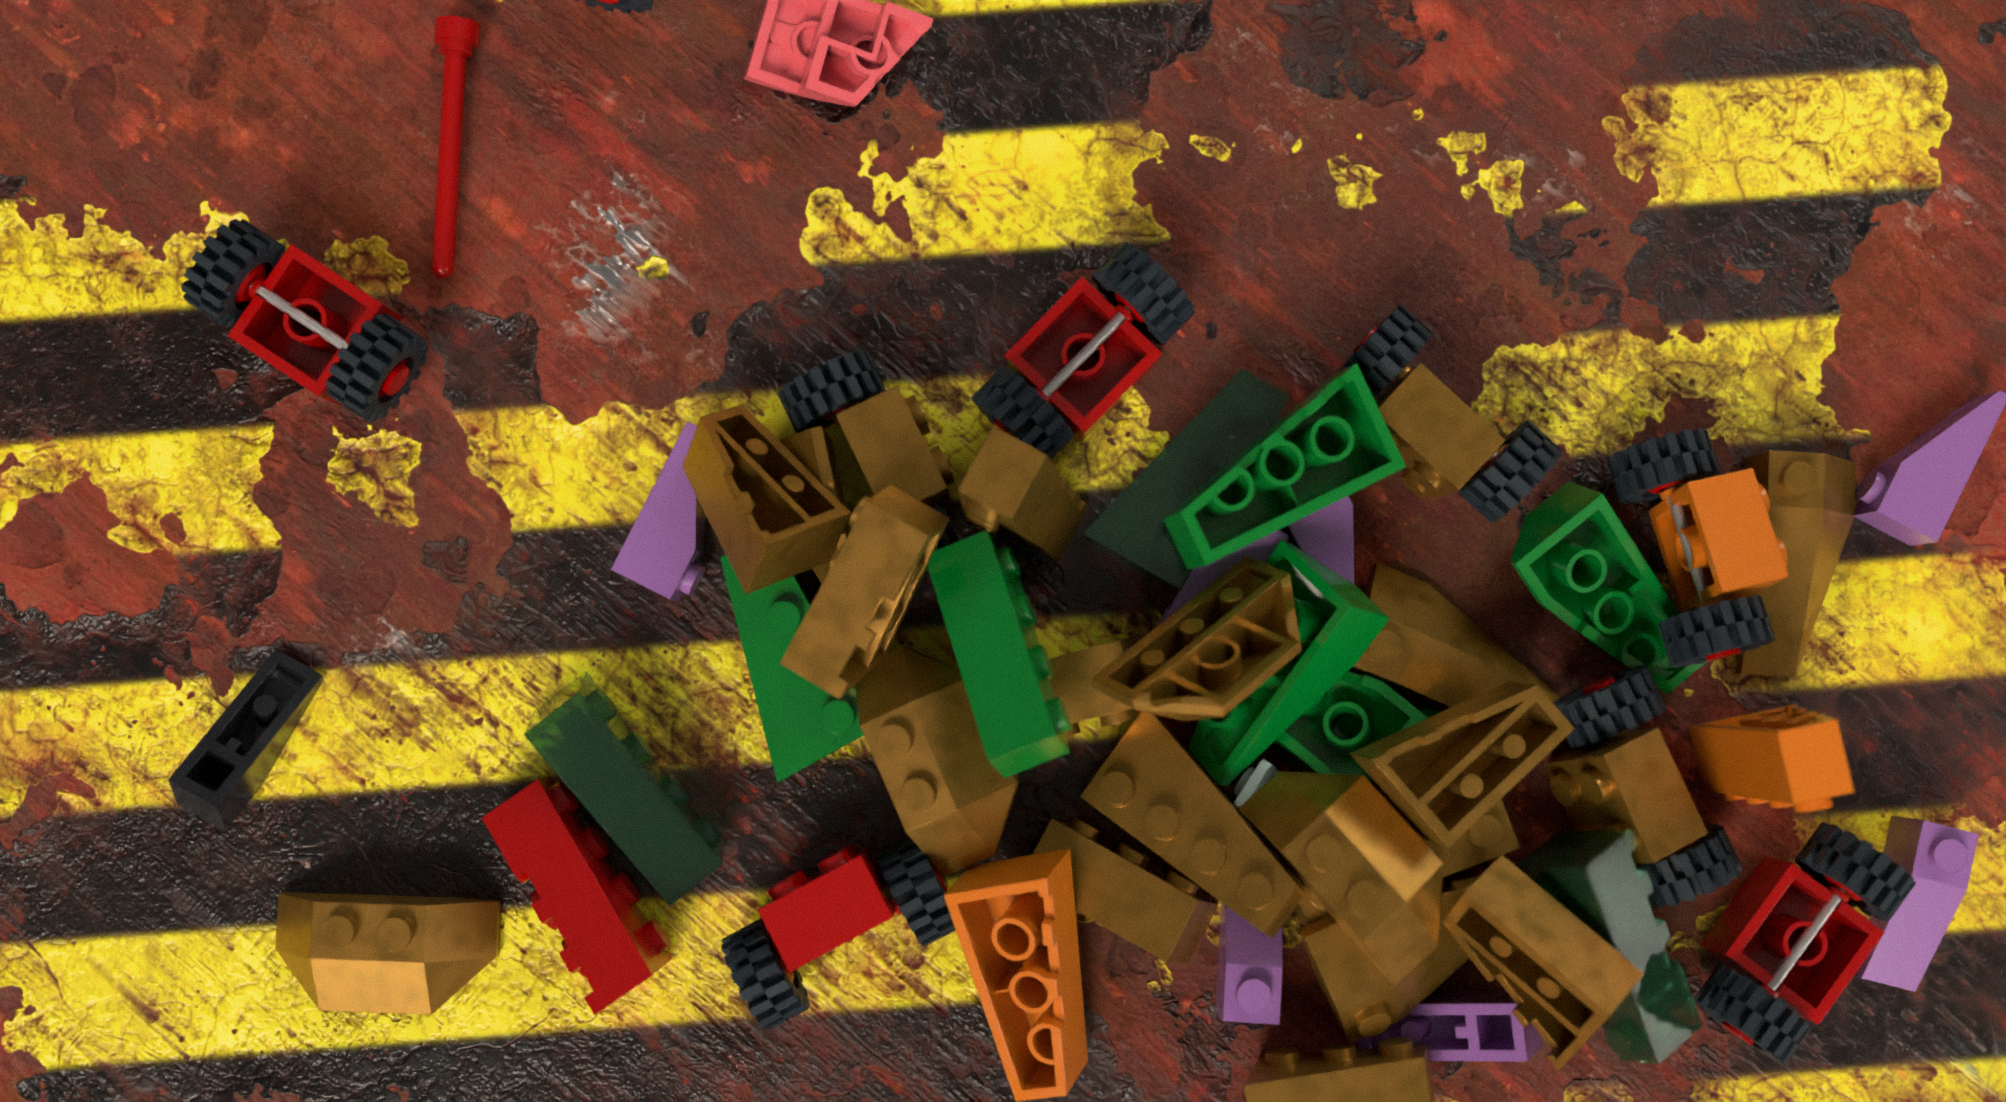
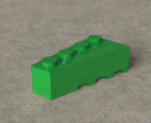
M1355 363L1329 377L1163 518L1187 570L1206 566L1406 467L1358 364Z
M985 530L934 551L928 563V570L988 762L1006 778L1070 753L1065 732L1072 730L1071 721L1059 696L1054 697L1049 680L1054 677L1053 667L1042 644L1039 645L1035 631L1037 620L1032 606L1025 595L1020 578V569L1010 546L1007 544L1000 547L990 532Z
M724 555L720 557L778 783L864 736L859 725L856 684L838 699L779 664L813 602L808 591L797 574L746 595L727 556Z

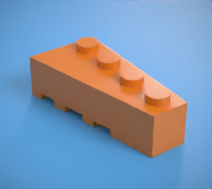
M1791 704L1688 726L1703 791L1723 793L1726 801L1746 799L1747 804L1769 803L1770 808L1793 806L1795 812H1812L1833 807L1831 797L1854 792L1838 721L1835 718L1823 714L1817 715L1815 711H1807L1804 707Z
M1070 848L970 865L944 894V898L1015 1101L1067 1096L1088 1062Z

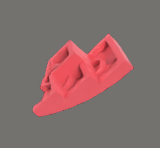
M766 0L743 79L794 95L855 107L931 27L933 18L888 1L880 5L869 0Z

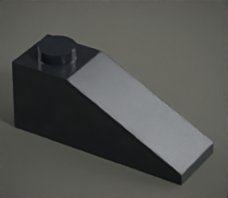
M275 649L168 779L177 804L226 832L261 788L324 680L323 675Z

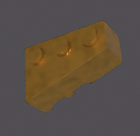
M743 404L700 417L682 468L745 594L747 595L829 562L851 512Z
M888 485L871 498L864 496L850 517L849 526L852 527L851 532L845 543L834 555L823 584L779 664L838 699L847 693L887 654L949 518L892 485Z
M1509 681L1350 754L1423 839L1449 848L1575 728L1538 685Z
M1072 816L1069 824L1051 818L1032 855L1070 848L1076 911L1166 963L1188 964L1218 904L1196 893L1199 885L1170 869L1167 875L1164 876L1147 867L1150 858L1134 848L1120 842L1116 850L1099 841L1098 839L1102 831L1075 816Z
M1502 854L1464 892L1443 921V924L1489 982L1497 978L1515 1001L1517 1006L1511 1012L1521 1025L1526 1026L1532 1023L1552 1050L1546 1057L1557 1071L1567 1063L1605 1022L1644 975L1642 971L1628 961L1620 952L1610 946Z
M1403 1037L1381 1040L1378 1042V1048L1355 1050V1044H1349V1042L1324 1045L1321 1047V1053L1299 1055V1050L1295 1047L1271 1049L1265 1052V1058L1258 1059L1244 1084L1246 1102H1435L1427 1044L1413 1045L1412 1039Z

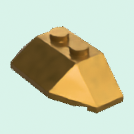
M1244 557L1091 678L1092 687L1126 706L1142 712L1183 721L1224 717L1301 652L1290 573L1252 557Z
M903 646L886 654L874 668L856 683L859 725L906 833L944 876H947L991 857L998 852L1001 836L1012 807L1019 779L1016 774L1004 778L988 762L960 670L923 655L908 646Z
M1280 771L1237 809L1393 986L1438 947L1444 863L1364 775Z
M281 892L278 896L275 949L319 1011L431 1015L499 955L502 899Z

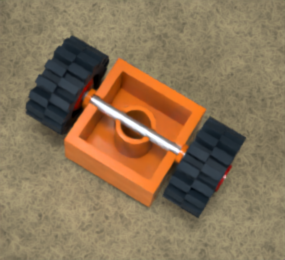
M1700 428L1693 431L1692 429L1683 430L1678 434H1675V432L1664 434L1663 437L1657 439L1653 437L1644 440L1645 443L1633 444L1626 447L1627 450L1618 451L1613 454L1614 456L1609 457L1607 465L1619 503L1623 505L1628 503L1629 505L1637 504L1641 501L1645 503L1659 497L1663 500L1650 509L1648 513L1680 611L1679 616H1673L1658 623L1670 666L1672 668L1686 667L1692 664L1696 665L1743 653V651L1753 650L1775 641L1776 639L1762 596L1755 594L1789 577L1786 570L1788 556L1783 542L1775 536L1768 515L1770 510L1769 497L1765 488L1757 482L1753 468L1721 475L1708 431Z

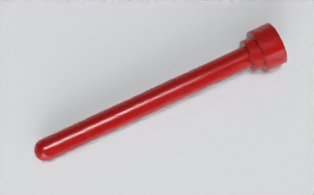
M451 15L436 17L434 42L439 45V53L444 56L432 271L435 276L442 279L450 277L454 272L466 59L471 58L473 49L479 46L480 24L475 20Z

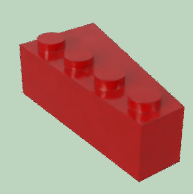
M549 776L535 780L481 818L516 879L522 883H526L529 880L532 882L535 890L530 893L531 906L542 924H547L553 930L559 929L564 938L561 942L563 950L559 955L570 973L574 974L578 971L587 978L593 992L584 998L593 1014L596 1015L672 959L667 950L671 947V941L659 922L655 919L648 921L636 904L641 898L633 882L623 872L617 875L605 856L610 851L602 836L592 826L586 829L575 813V810L579 808V804L572 791L563 781L560 780L555 783L553 778Z

